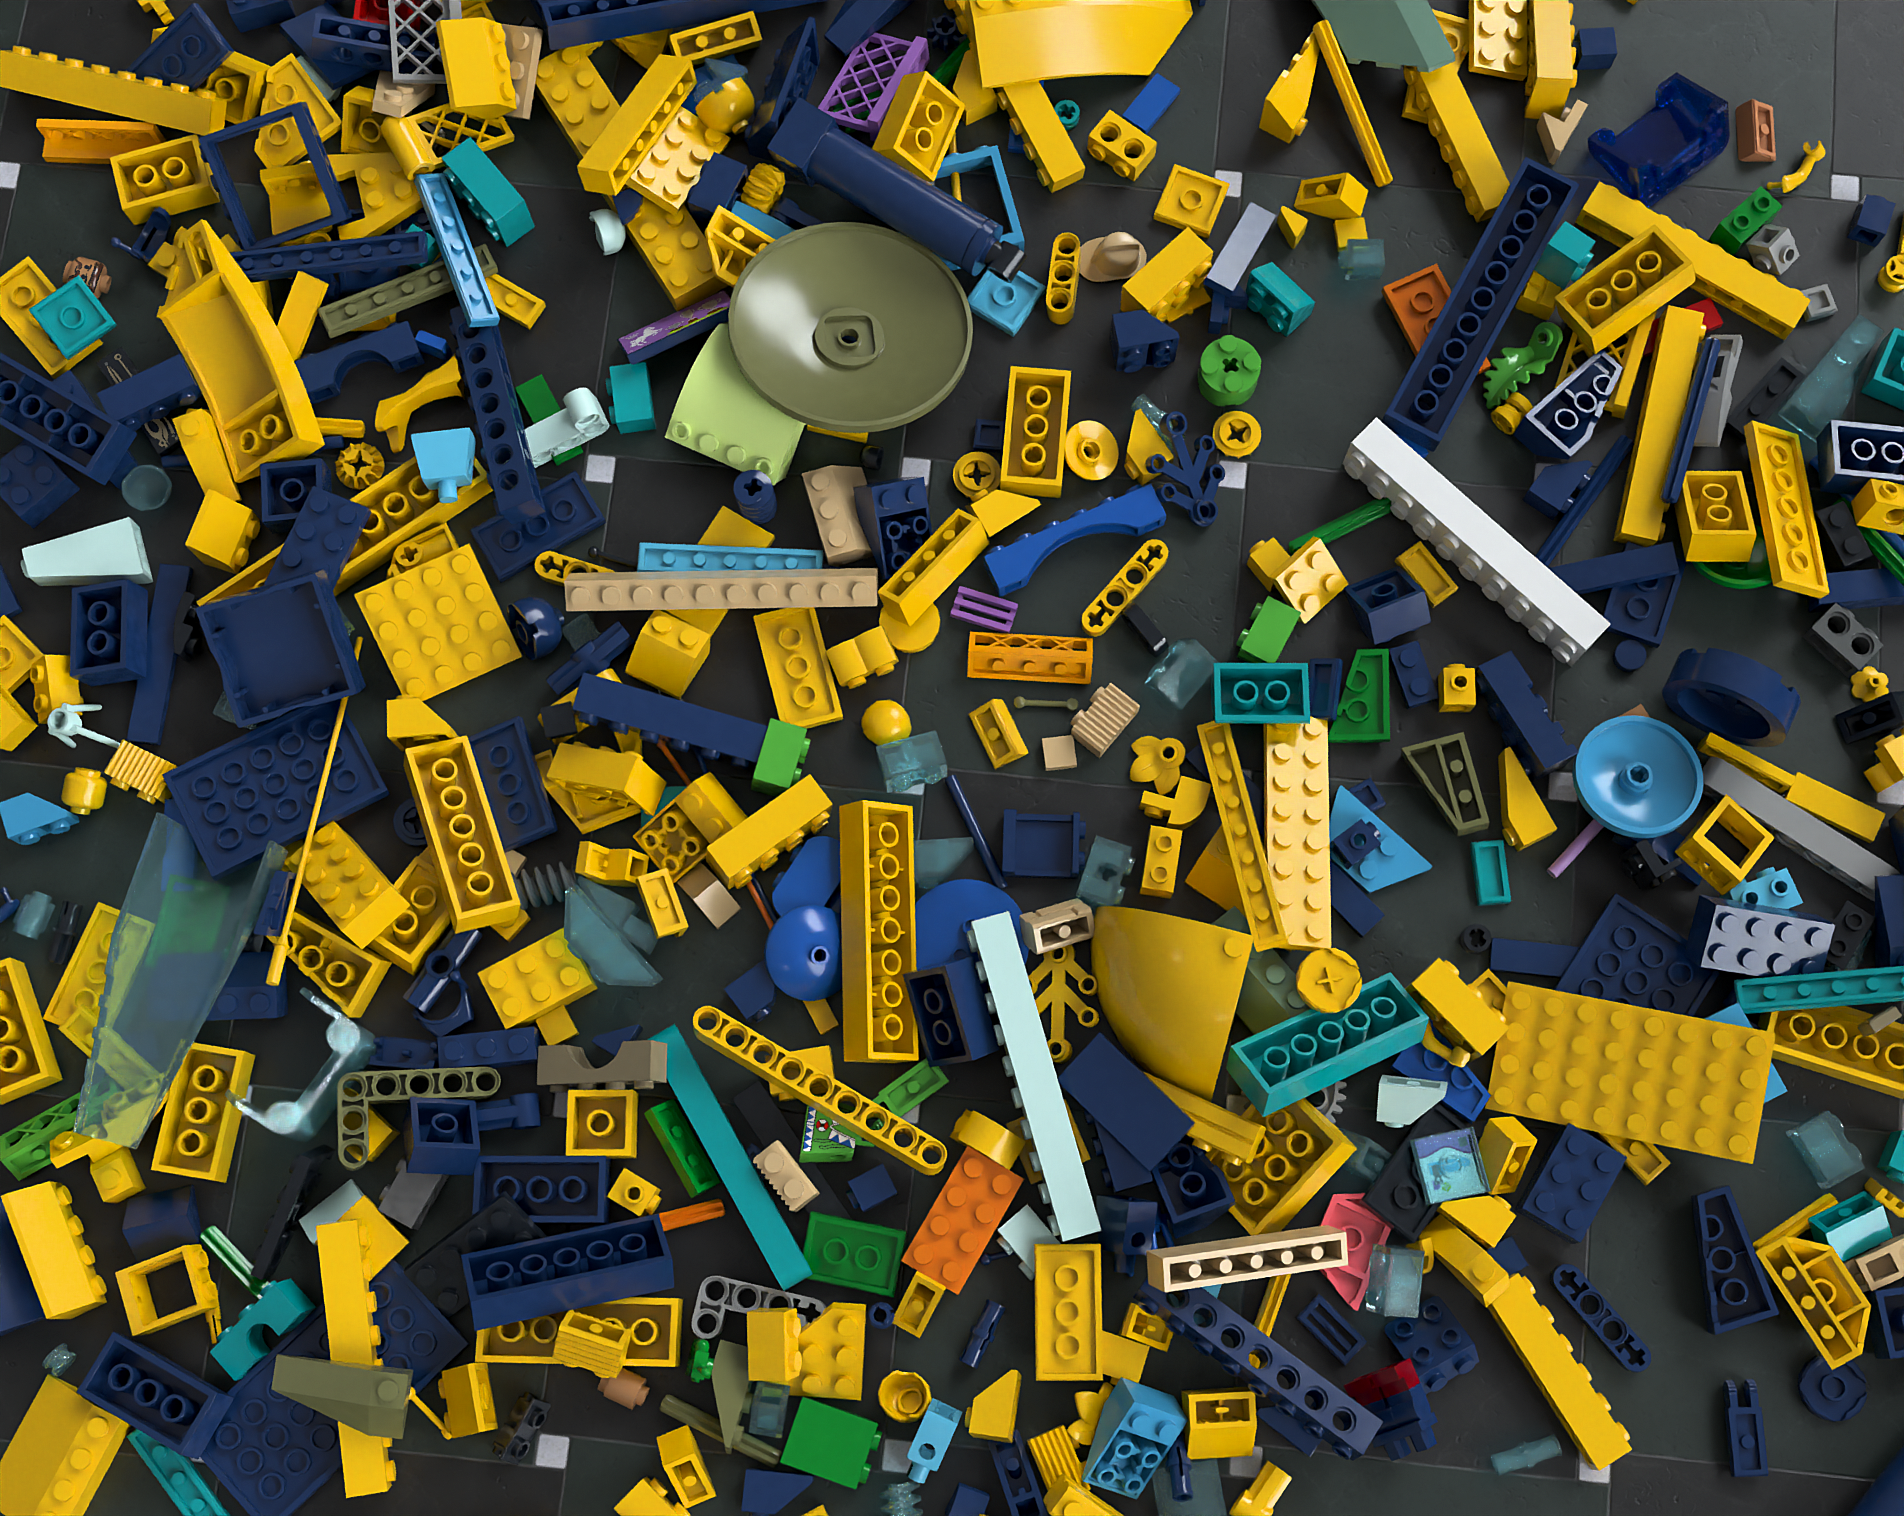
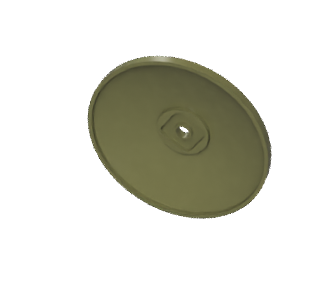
M834 222L808 226L786 234L770 243L747 264L739 276L733 289L728 312L730 346L741 373L752 388L764 400L782 413L805 424L837 432L866 433L882 431L910 423L922 417L946 399L955 388L967 366L972 346L973 323L969 302L958 279L949 267L928 248L913 239L884 227L864 223ZM844 336H853L856 338L857 341L855 343L848 344L845 343L841 338Z

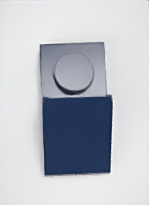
M1238 284L1230 298L1212 289L1207 333H1220L1221 325L1228 323L1229 308H1247L1249 296Z
M637 1024L595 1036L592 1043L611 1055L616 1056L622 1042L636 1041L643 1028Z

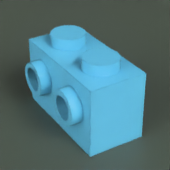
M1774 867L1760 871L1755 874L1756 880L1747 883L1744 878L1726 894L1719 896L1723 899L1788 910L1803 903L1787 868L1777 872Z

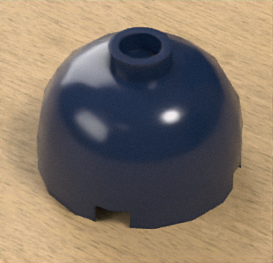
M537 597L522 598L507 606V619L510 630L517 629L520 638L515 639V641L529 660L542 658L558 646L562 637V625H564V617L558 608H553L549 602Z

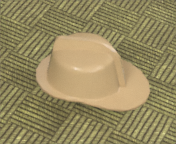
M1126 232L1111 233L1107 237L1087 241L1080 247L1081 265L1079 273L1085 279L1092 282L1131 278L1146 264L1147 254L1143 245Z

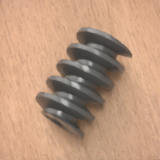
M571 859L570 869H566L562 861L559 862L557 872H554L550 864H546V871L543 875L538 867H534L533 877H529L526 870L522 869L521 877L518 880L513 872H511L520 900V908L526 910L529 900L533 907L537 908L541 904V898H543L547 905H551L554 895L560 903L564 902L566 892L572 900H576L579 891L578 873H575V861Z

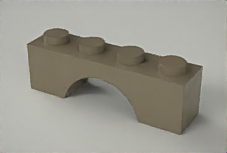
M654 1040L623 1041L614 1059L598 1069L590 1064L581 1047L571 1045L538 1046L537 1085L549 1087L550 1093H568L569 1087H577V1090H597V1086L604 1085L605 1090H625L626 1084H634V1089H654V1083H666L667 1043Z

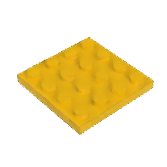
M470 543L354 594L402 695H414L416 698L424 701L522 657V653Z

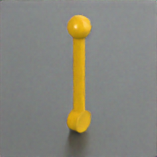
M411 1386L409 1400L411 1399L441 1430L442 1435L450 1440L452 1432H447L445 1424L419 1399L415 1389Z

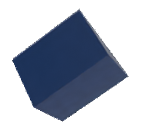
M193 1184L128 1199L122 1231L137 1263L184 1245L201 1244L202 1249H204L203 1242L199 1237L201 1235V1227Z

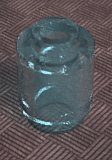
M33 891L31 896L25 894L14 917L13 923H15L12 931L38 939L40 933L45 932L56 905L50 903L52 897L37 891Z

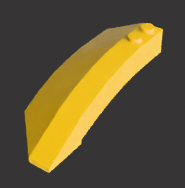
M965 0L964 5L982 90L1066 77L1146 75L1149 78L1156 65L1169 50L1182 28L1193 15L1190 0Z
M201 219L180 235L177 247L181 248L177 265L172 264L165 286L166 289H169L165 305L159 306L156 317L162 320L192 371L218 429L234 481L241 483L260 476V464L302 460L325 444L296 364L271 315L250 280L206 220Z

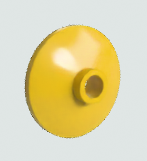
M1086 420L1072 426L1066 434L1064 456L1067 464L1076 475L1086 480L1096 481L1107 477L1113 472L1118 462L1119 452L1117 442L1108 428L1096 421ZM1084 449L1088 451L1089 457L1085 455Z

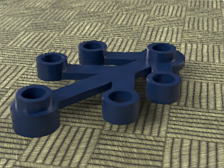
M1178 411L1167 413L1161 418L1159 426L1161 432L1170 438L1180 468L1167 462L1163 455L1156 454L1147 458L1145 463L1146 469L1151 474L1162 473L1184 485L1190 494V497L1178 492L1173 484L1166 483L1158 486L1156 489V495L1160 502L1166 503L1171 501L1187 510L1190 520L1196 526H1209L1218 515V507L1213 500L1219 483L1225 477V470L1220 464L1210 465L1204 471L1209 454L1215 448V441L1209 435L1198 437L1194 442L1196 455L1192 463L1182 436L1187 429V419ZM1169 421L1172 423V430L1169 426ZM1203 440H1204V441L1206 442V444H1207V449H1206V450H1205V449L1203 448V446H1202V441H1203ZM1154 459L1158 461V469L1154 466ZM1213 469L1217 472L1216 478L1212 474ZM1204 471L1207 483L1202 493L1199 482ZM1165 488L1169 492L1168 498L1164 495ZM1200 508L1203 510V516L1200 513Z

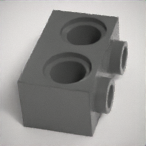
M1835 603L1802 637L1847 678H1850L1879 651L1883 644L1878 640L1875 632L1869 628H1864L1854 619L1855 617L1849 609ZM1827 623L1834 624L1838 633L1830 631ZM1851 644H1855L1860 648L1861 655L1853 651Z

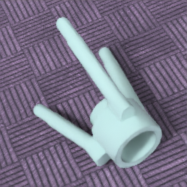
M63 703L61 708L53 710L48 717V733L58 737L71 748H75L76 743L68 736H73L77 733L111 747L118 748L120 745L119 742L82 728V720L77 713H74L101 710L102 706L100 704L70 705Z

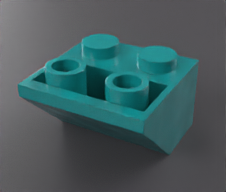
M1273 262L1257 267L1250 272L1245 291L1249 296L1248 307L1254 312L1259 311L1267 319L1268 325L1274 331L1281 332L1287 337L1311 315L1315 301Z

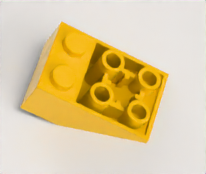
M708 772L685 788L636 832L633 838L660 870L668 869L674 884L706 858L707 846L748 817L714 775Z

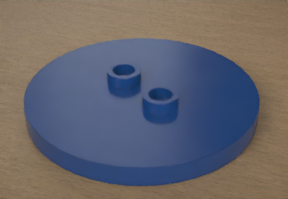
M953 880L934 887L915 904L917 969L973 956L976 965V962L980 961L978 953H971L966 937L967 931L971 930V922L1007 911L1010 913L1024 965H1026L1029 948L1024 945L1019 921V915H1022L1020 908L1004 891L979 880ZM986 982L982 983L981 987L985 996L989 992Z

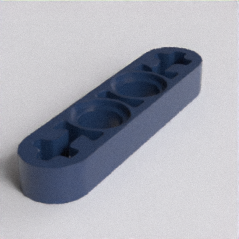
M1571 1264L1556 1266L1550 1274L1551 1286L1621 1367L1630 1372H1642L1647 1369L1651 1363V1352L1584 1274ZM1561 1271L1563 1273H1572L1573 1276L1570 1281L1576 1288H1581L1582 1285L1585 1287V1290L1578 1292L1573 1300L1570 1294L1575 1293V1291L1569 1285L1561 1286L1559 1283L1562 1280ZM1586 1295L1594 1297L1597 1301V1310L1591 1315L1584 1313L1580 1307L1581 1299ZM1608 1321L1615 1322L1620 1328L1619 1337L1613 1341L1608 1340L1603 1334V1327ZM1627 1337H1629L1631 1340L1625 1344L1632 1351L1640 1350L1641 1354L1638 1356L1641 1361L1640 1364H1629L1630 1354L1625 1348H1619L1617 1351L1615 1347L1624 1343Z

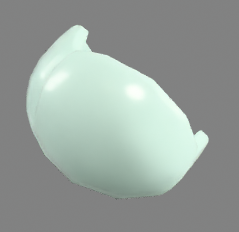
M609 209L590 212L589 219L595 222L596 239L601 249L605 251L603 254L610 255L618 252L623 247L626 239L625 225L622 226L619 215Z

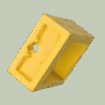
M1726 794L1706 811L1675 850V853L1723 896L1744 879L1775 837ZM1716 820L1750 850L1738 866L1704 836Z
M201 1244L184 1245L115 1272L132 1336L150 1334L219 1307L216 1299L218 1291L214 1282L211 1281L208 1271L209 1259ZM185 1260L197 1304L158 1319L146 1274Z

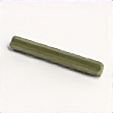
M672 1395L664 1397L660 1405L661 1412L724 1443L719 1419ZM743 1432L739 1447L733 1445L734 1449L771 1468L777 1466L782 1456L780 1450Z

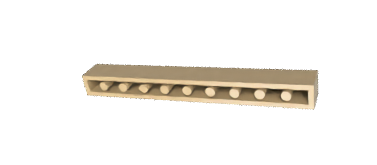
M878 568L570 573L564 581L566 611L877 606L879 599Z

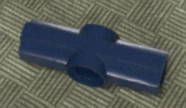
M617 620L593 641L590 639L571 654V659L546 678V681L556 694L563 698L579 687L583 672L594 676L601 673L611 664V660L631 646L635 640Z
M452 928L439 948L428 955L425 967L402 998L427 1014L449 982L453 981L450 979V973L454 970L460 972L461 965L483 935L475 929L455 934ZM443 959H449V969L445 973L438 974L436 970L438 962Z

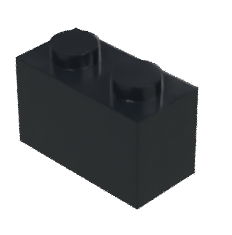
M1845 501L1817 511L1814 514L1823 561L1830 573L1850 571L1861 566L1873 555Z

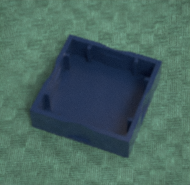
M325 568L206 602L195 608L209 649L220 667L223 687L238 728L281 716L289 710L298 707L316 706L354 695L366 687Z

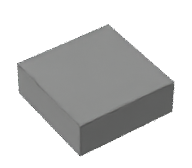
M1827 284L1801 291L1805 297L1811 300L1803 313L1806 322L1834 315L1838 311Z

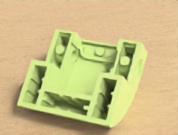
M728 322L718 324L697 356L677 400L665 438L742 472L748 470L761 471L770 478L772 485H776L777 482L786 478L801 433L806 424L770 405L748 383L735 361L730 346Z

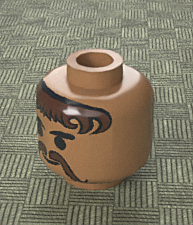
M77 257L74 261H68L63 273L64 284L79 275L97 299L102 293H108L112 278L107 275V268L103 263L85 257Z

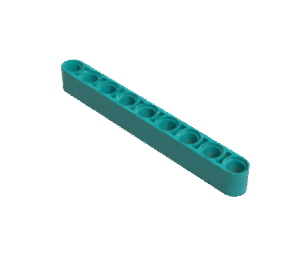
M673 1024L647 1039L667 1043L666 1078L782 1289L785 1291L811 1276L813 1273L676 1025Z

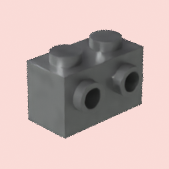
M404 1155L396 1167L395 1172L398 1175L392 1185L388 1184L379 1197L381 1204L378 1210L411 1229L419 1230L449 1175L406 1173Z

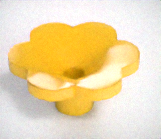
M1865 667L1861 672L1851 676V683L1853 684L1851 694L1857 699H1862L1864 703L1889 693L1886 687L1888 683L1887 676L1884 673H1878L1874 667Z

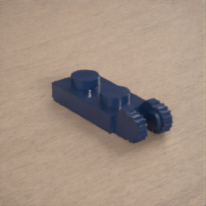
M1753 1379L1745 1380L1743 1389L1747 1407H1738L1735 1383L1733 1380H1725L1723 1383V1395L1726 1404L1724 1410L1731 1477L1768 1476L1762 1407H1759L1756 1382Z

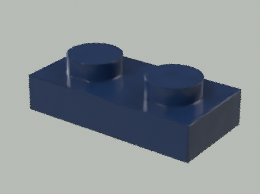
M1418 641L1389 649V661L1407 710L1437 701L1439 697Z

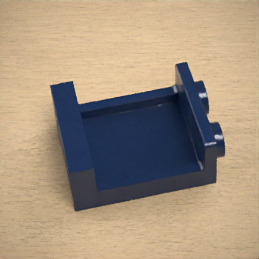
M1004 809L1002 875L1015 878L1078 879L1079 870H1085V852L1079 851V839L1085 840L1086 821H1080V812H1073V815L1017 814L1016 809Z

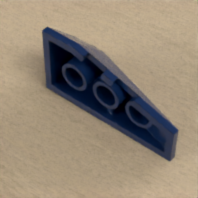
M846 0L825 33L824 39L845 57L915 0Z

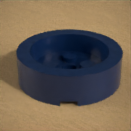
M1694 648L1682 651L1678 655L1662 690V695L1667 705L1686 722L1708 734L1712 732L1729 742L1751 747H1773L1781 744L1785 740L1801 704V699L1794 687H1788L1787 689L1780 682L1782 676L1774 670L1743 655L1716 648H1708L1706 653H1697V650Z

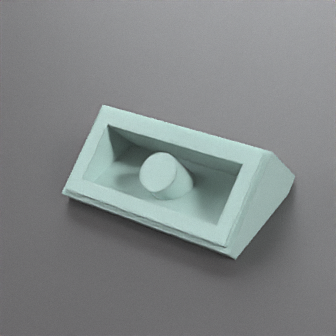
M353 1179L347 1181L299 1220L313 1245L318 1246L315 1243L317 1240V1225L336 1222L364 1195Z

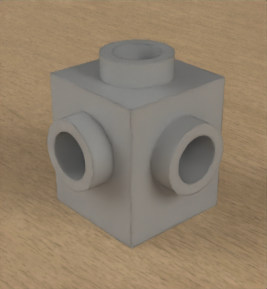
M1765 224L1746 243L1755 268L1763 273L1781 275L1800 256L1795 240L1789 228Z

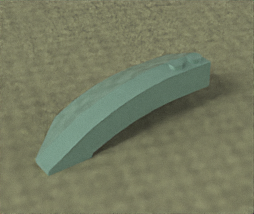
M1311 0L1322 18L1329 21L1334 36L1347 58V63L1359 64L1363 60L1376 62V67L1400 69L1401 65L1416 66L1417 71L1430 73L1455 61V54L1427 0Z

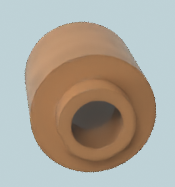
M623 1367L616 1379L612 1377L601 1378L598 1385V1390L604 1393V1397L633 1410L636 1404L642 1406L650 1388L645 1386L646 1378Z

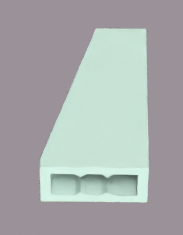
M130 517L22 549L24 560H21V567L23 573L39 586L93 585L129 579L136 584L153 582L140 527Z

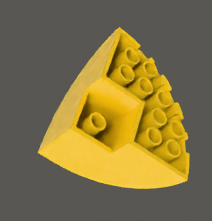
M1116 906L1097 907L1094 915V936L1091 938L1090 945L1092 976L1097 979V996L1102 1012L1117 1039L1130 1056L1147 1070L1150 1075L1211 1102L1254 936L1152 911Z

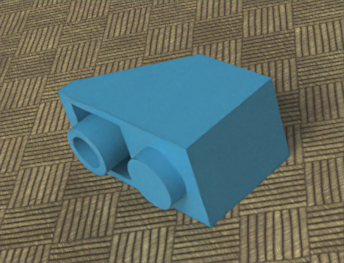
M30 793L0 802V814L7 837L21 845L36 843L40 840L41 836L49 833L60 834L70 829L71 825L79 823L78 816Z

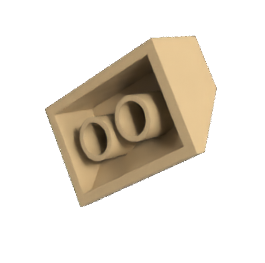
M830 465L802 473L804 487L828 565L838 567L872 557L873 553L857 516L853 487L867 485L862 467Z

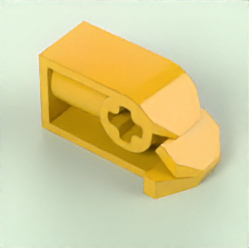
M447 523L401 543L393 553L386 580L458 549V543Z

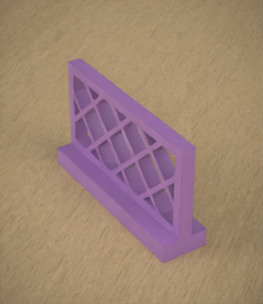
M875 32L851 52L818 108L834 117L838 125L870 133L871 141H875L903 75L923 72L929 63L930 56L927 39L916 36L914 41L910 42ZM869 42L881 45L880 48L868 52L865 49ZM897 50L907 51L905 55L895 59L890 54ZM886 55L888 61L873 65L872 59ZM867 62L869 68L854 72L853 67L855 65ZM893 69V76L880 79L878 73ZM874 76L876 82L861 86L859 80ZM853 82L857 87L845 93H842L840 90L842 86ZM881 90L882 94L880 97L868 101L865 94ZM859 96L862 97L864 102L849 107L846 102ZM842 103L844 107L843 110L835 113L828 111L829 107ZM866 110L869 112L866 121L853 117V115Z

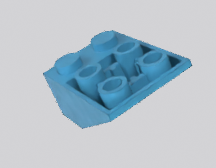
M1121 1377L1104 1403L1082 1475L1083 1482L1137 1499L1188 1421L1176 1398L1173 1395Z

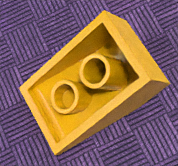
M418 856L413 859L394 884V887L408 901L410 906L367 945V947L413 976L424 964L428 955L433 952L451 922L435 867Z

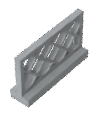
M388 0L393 83L447 84L444 74H433L427 68L436 58L442 63L443 61L440 47L436 50L425 39L434 30L437 32V21L462 19L461 0H442V2L440 0H427L419 8L410 0H396L395 2L394 0ZM402 2L414 11L406 21H403L395 13V9ZM432 3L441 9L443 14L435 22L424 13ZM418 16L430 26L421 36L409 26ZM404 30L416 39L407 49L397 42V37ZM420 44L432 54L423 64L411 54ZM397 50H399L402 53L399 57ZM405 58H408L418 67L412 74H399L398 65Z

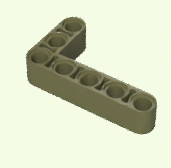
M491 1067L367 1071L345 1074L339 1080L337 1087L339 1163L343 1168L355 1171L362 1168L367 1162L369 1154V1104L408 1103L410 1097L461 1100L487 1099L492 1097L498 1090L501 1082L500 1075ZM481 1075H488L493 1080V1088L489 1091L480 1090L476 1085V1079ZM450 1076L458 1078L461 1083V1089L454 1093L448 1092L443 1086L444 1079ZM415 1078H423L428 1083V1090L425 1093L416 1094L410 1089V1082ZM383 1079H388L394 1083L395 1091L387 1096L382 1095L377 1091V1083ZM348 1081H356L361 1085L362 1091L358 1096L349 1097L343 1092L344 1084ZM351 1113L358 1114L363 1122L361 1127L356 1130L347 1129L343 1124V1119L346 1115ZM350 1146H357L363 1152L362 1159L357 1163H349L344 1158L343 1153Z

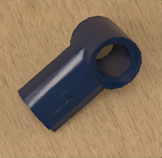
M538 1093L518 1094L510 1096V1099L475 1103L479 1132L504 1128L521 1130L541 1126Z

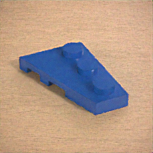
M1429 1018L1434 1037L1441 1044L1452 1050L1451 1044L1445 1037L1441 1036L1433 1026V1021ZM1422 1042L1401 1051L1390 1066L1392 1070L1402 1077L1448 1082L1446 1095L1439 1102L1470 1124L1476 1120L1491 1097L1467 1065L1458 1067L1450 1064L1446 1059L1426 1049Z

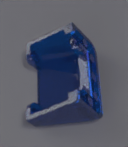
M1677 72L1658 85L1655 92L1656 107L1617 136H1615L1612 130L1605 127L1587 138L1590 154L1632 199L1641 201L1646 207L1655 204L1720 155L1729 142L1728 102Z

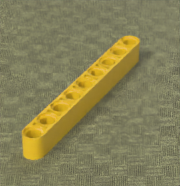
M703 1006L694 1013L693 1031L701 1042L925 1175H935L943 1169L947 1158V1150L937 1139L712 1006ZM710 1018L716 1022V1026L711 1030H704L699 1027V1023L704 1019ZM732 1035H739L744 1039V1042L738 1047H733L726 1040ZM760 1051H765L771 1055L772 1059L767 1063H759L755 1060L754 1056ZM787 1068H795L800 1075L794 1080H788L783 1077L782 1072ZM815 1084H821L826 1087L828 1092L822 1097H817L810 1092V1088ZM842 1101H850L856 1109L851 1113L845 1114L839 1110L838 1104ZM876 1117L883 1122L884 1126L879 1130H871L867 1127L866 1121L869 1118ZM899 1134H905L910 1137L912 1143L908 1147H900L895 1143L894 1138ZM926 1151H934L938 1154L940 1161L936 1164H928L924 1161L922 1154Z

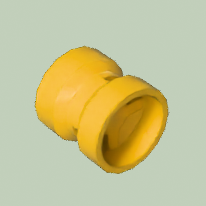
M1513 392L1505 400L1503 406H1498L1491 413V418L1501 431L1511 435L1515 432L1523 417L1533 409V406L1525 396L1518 392Z

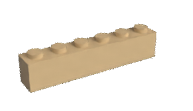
M1329 1225L1146 1251L1148 1284L1163 1292L1348 1265L1346 1232Z

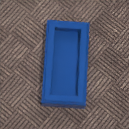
M1156 73L1123 113L1122 118L1147 134L1180 94V88Z

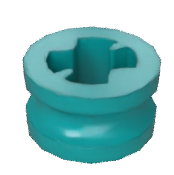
M1062 100L1056 104L1054 110L1064 129L1068 131L1075 128L1079 123L1080 110L1078 105L1071 100ZM1065 111L1067 114H1071V119H1067L1065 116L1061 117V113Z

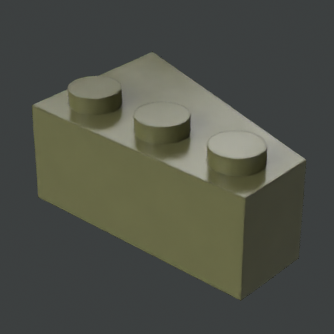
M1464 732L1401 748V756L1456 836L1488 829L1490 822Z

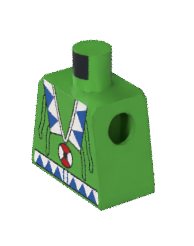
M841 1102L838 1104L839 1110L845 1114L851 1113L856 1109ZM807 1105L799 1162H848L852 1160L855 1145L874 1147V1144Z

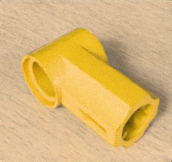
M1267 1460L1248 1490L1245 1489L1239 1495L1229 1514L1231 1516H1272L1273 1506L1292 1478Z

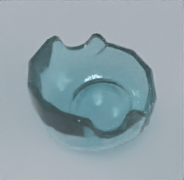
M153 464L134 467L121 483L123 498L131 507L140 511L159 509L166 504L173 491L169 475L164 469Z

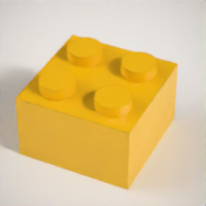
M568 1090L566 1156L636 1158L638 1093L634 1090Z

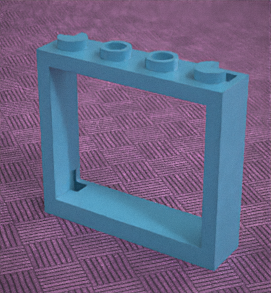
M980 146L971 152L947 155L943 159L935 179L951 176L954 172L963 173L992 166L1011 233L1001 235L999 242H1009L1024 252L1025 240L998 146ZM933 252L949 267L951 271L961 269L960 267L956 266L955 264L951 263L950 261Z

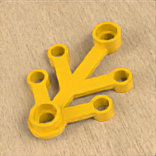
M1072 944L1061 947L1063 956L1060 959L1054 958V952L1057 949L1044 952V961L1028 976L1032 983V992L1035 994L1038 984L1052 972V984L1035 1000L1039 1015L1052 1003L1051 1039L1047 1041L1052 1061L1057 1064L1067 1062L1072 1056V1046L1064 1039L1065 1002L1078 1015V1020L1082 1025L1094 1027L1099 1021L1098 1012L1088 1007L1066 985L1067 971L1079 982L1078 986L1081 992L1086 995H1094L1098 992L1097 979L1092 975H1088L1074 961L1075 949ZM1093 980L1094 987L1086 991L1084 988L1085 982ZM1092 1012L1093 1020L1085 1023V1013ZM1055 1044H1060L1062 1048L1058 1055H1053L1052 1047Z

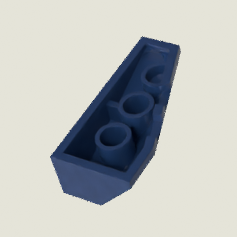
M1604 350L1593 354L1523 417L1513 435L1535 455L1569 460L1589 441L1623 367Z
M1187 1135L1177 1143L1153 1171H1150L1175 1238L1206 1228L1236 1204L1224 1173L1207 1158L1202 1149L1192 1145L1193 1141Z

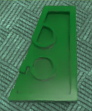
M1357 649L1341 701L1338 705L1336 721L1333 722L1328 735V743L1390 742L1389 649Z

